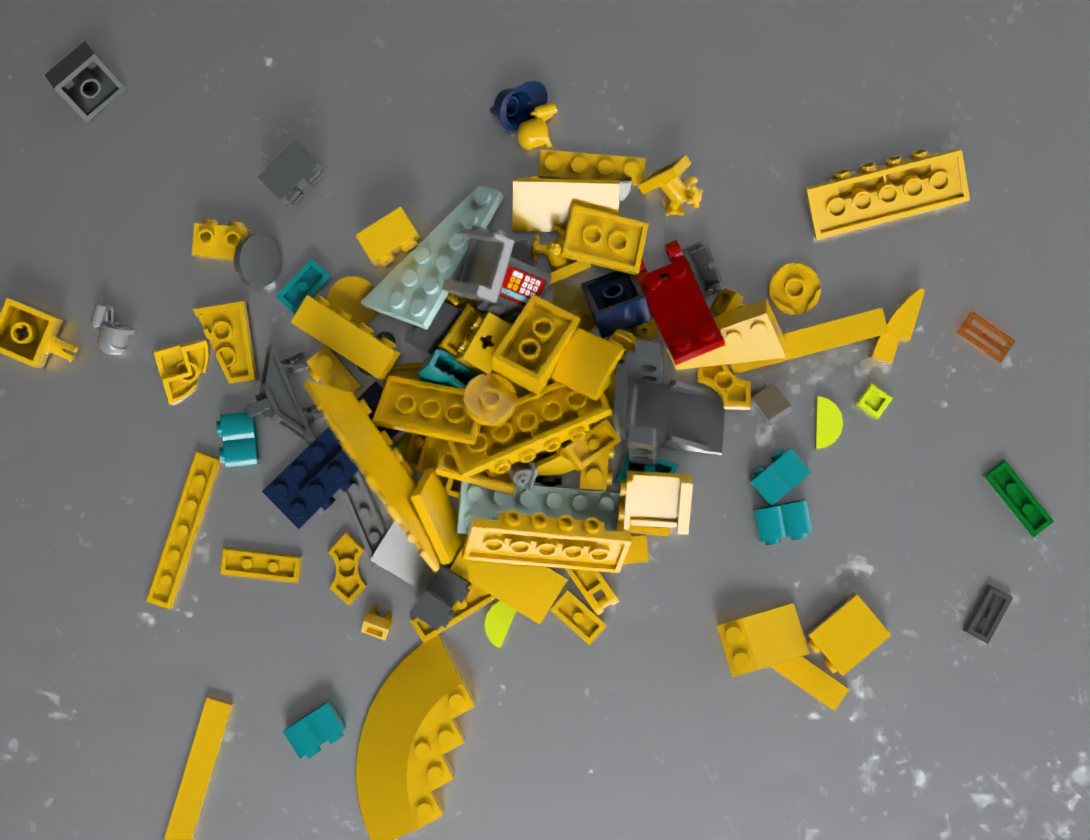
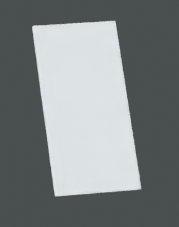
M396 521L393 522L370 559L422 592L426 590L438 570L434 572L419 553L418 548L413 542L411 543ZM453 557L451 563L444 565L450 568L455 558ZM439 560V569H440V567L442 566V563H441L440 560Z

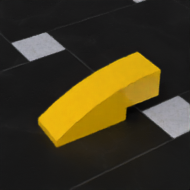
M919 288L912 292L890 314L886 320L889 333L876 337L868 358L886 364L893 363L899 340L905 342L911 340L925 289Z

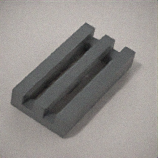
M988 585L963 631L989 644L1013 597ZM992 593H994L995 595H994L993 599L991 600V602H990V604H989V606H988L986 612L984 613V615H983V617H982L980 623L978 624L976 630L974 631L973 628H974V626H975L977 620L979 619V617H980V615H981V613H982L984 607L986 606V604H987V602H988L990 596L992 595ZM1001 597L1004 600L986 634L983 636L981 633Z

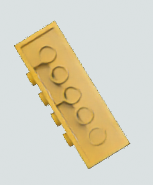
M955 148L932 154L927 152L926 149H919L911 152V157L901 159V156L888 157L885 159V164L876 166L874 162L864 163L859 166L860 170L850 172L849 169H841L835 171L834 177L828 178L829 181L805 187L814 237L818 240L969 201L970 196L962 150Z
M555 382L544 387L540 395L532 392L517 399L514 413L503 424L495 426L481 425L475 445L447 441L463 479L486 469H489L491 473L496 471V473L501 474L507 472L511 468V464L518 461L523 463L532 461L536 457V453L543 450L547 452L557 450L561 446V442L568 439L572 441L582 439L586 434L585 432L590 430L589 424L613 413L604 393L596 401L563 384Z
M509 510L506 513L498 512L496 520L472 518L462 550V559L620 573L632 538L631 533L605 531L604 522H599V520L592 517L586 520H578L568 515H562L557 518L547 517L539 512L533 515H524L515 510Z

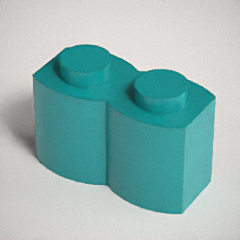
M435 350L424 360L417 375L424 382L465 389L469 381L479 374L466 365L459 364L448 352Z
M246 412L221 414L220 420L216 421L217 434L222 436L223 447H219L220 462H225V467L227 468L260 464L256 417L248 418Z
M782 447L771 456L773 461L768 466L764 467L761 464L750 473L753 478L748 482L768 506L775 504L812 473L792 448H788L785 451Z
M805 499L753 509L758 539L760 542L765 541V545L781 543V538L791 536V540L807 538V533L812 532L807 501Z
M327 701L284 729L283 733L298 757L301 758L306 755L309 759L322 750L320 748L321 744L326 741L332 744L344 736L342 731L346 728V725L331 702Z

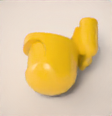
M555 102L535 107L530 114L536 118L524 121L519 125L517 139L525 150H532L544 145L547 148L552 147L545 121L557 113Z

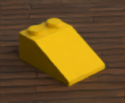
M533 294L493 354V372L540 395L552 377L554 369L569 343L580 318Z
M794 603L717 626L732 677L810 654Z

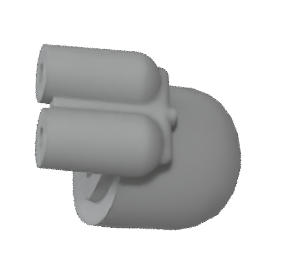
M96 303L91 324L93 328L100 329L97 340L98 347L108 355L122 354L127 348L128 336L133 335L134 329L114 322L112 304Z

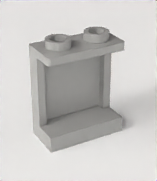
M472 226V229L461 228L460 234L470 238L458 281L445 279L442 290L464 298L496 303L514 240L504 237L505 232L495 228H490L489 232L487 229L479 226Z

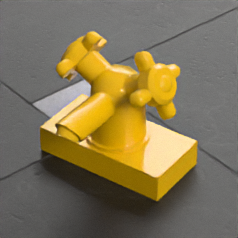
M686 155L651 172L638 185L643 195L656 188H661L670 199V201L662 199L667 216L670 214L683 216L685 211L680 208V204L685 201L689 205L693 204L694 208H699L703 192L700 188L696 189L695 184L698 182V179L695 176H689L683 182L679 178L692 164Z
M559 226L554 228L560 234L556 241H551L548 244H539L540 236L536 235L530 247L534 262H537L538 254L546 255L552 269L551 273H549L551 274L549 285L592 267L589 263L581 261L573 263L569 258L560 256L566 229Z

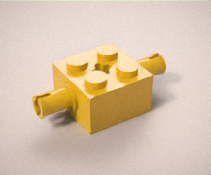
M6 298L0 313L1 354L32 367L43 369L50 353L72 362L76 355L68 353L66 350L77 353L78 346L57 338L63 323L62 319L17 300ZM23 329L29 333L27 338L21 334Z

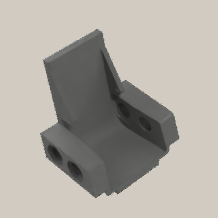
M636 339L635 352H626L624 364H617L613 410L615 431L622 441H627L629 462L656 467L658 446L722 455L725 409H723V403L718 393L677 380L670 381V385L663 384V345Z

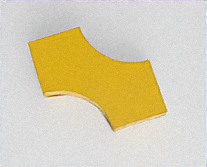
M726 364L697 367V383L714 389L722 400L723 409L750 410L751 382L734 376Z
M345 531L330 547L328 553L334 559L336 566L335 579L330 589L349 606L367 585L362 580L359 572V560L365 548Z

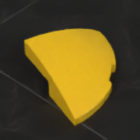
M206 339L153 350L169 405L190 394L197 387L195 382L201 371L205 373L209 354Z

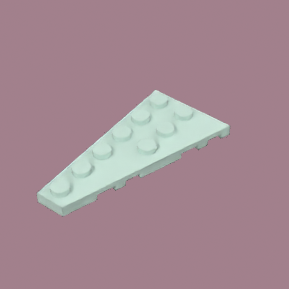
M478 185L361 301L364 307L427 330L449 293L442 290L445 279L456 281L461 272L470 241L469 237L460 234L461 228L472 229V226H479L486 229L504 198L502 193Z

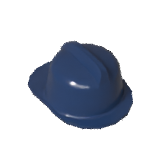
M533 80L516 88L504 89L496 96L494 106L490 108V112L496 116L506 131H516L522 122L536 118L534 115L531 116L530 113L533 112L535 107L547 104L548 92L542 83Z

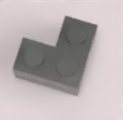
M443 564L410 613L435 630H438L441 625L446 628L455 614V611L452 610L457 600L462 603L470 591L466 587L469 581L449 570V567Z

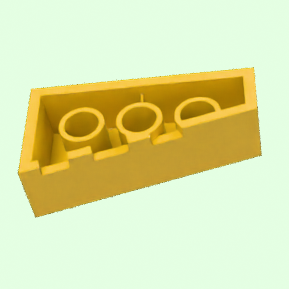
M767 298L714 316L725 340V346L678 364L675 368L680 370L786 358V341Z

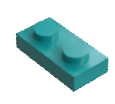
M311 258L277 294L276 298L295 315L307 295L314 297L332 276Z

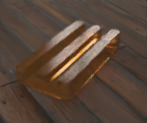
M970 311L968 317L956 332L957 335L998 363L1002 362L1015 343L1013 338L973 311ZM972 320L1007 343L1005 347L972 325ZM966 329H969L970 331L978 335L980 338H982L983 340L997 348L999 351H1001V353L997 354L995 351H993L992 349L978 341L976 338L965 332Z

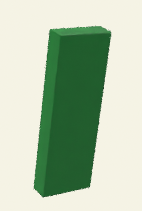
M1001 460L983 475L984 479L1031 538L1037 536L1054 522L1006 460Z

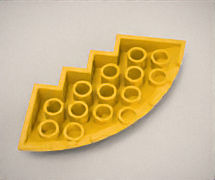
M306 380L303 383L317 407L327 418L328 424L340 439L341 444L351 459L356 462L364 473L363 475L375 493L377 492L386 505V509L396 523L400 525L411 543H414L424 560L436 572L439 569L438 555L411 500L417 485L412 479L415 473L408 462L404 460L397 448L391 449L390 445L393 444V441L385 430L380 432L368 415L372 411L364 399L358 401L351 392Z
M439 634L420 644L390 673L378 690L363 723L357 747L355 768L356 791L360 812L370 840H395L429 824L444 814V808L434 790L450 782L455 776L444 754L465 742V737L455 717L475 707L476 702Z

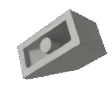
M764 382L752 390L754 395L751 396V403L766 425H772L794 410L774 383L767 386Z

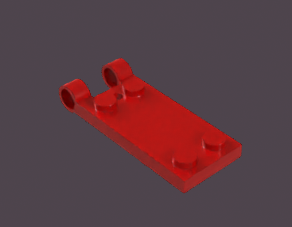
M674 240L664 244L671 264L648 273L643 260H641L639 274L635 275L646 297L648 308L676 366L725 346V340L687 264L678 241Z

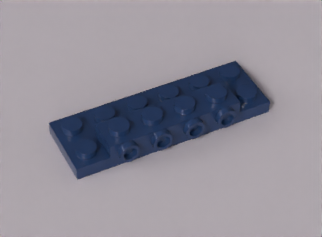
M377 381L358 398V401L364 399L372 412L368 414L371 420H373L383 392V387ZM329 426L262 492L300 529L321 508L326 511L336 501L333 496L340 489L343 492L349 489L355 483L352 478L358 471L362 474L364 473L356 462L351 459L341 444L340 439ZM376 426L380 432L385 430L391 439L400 432L399 430Z

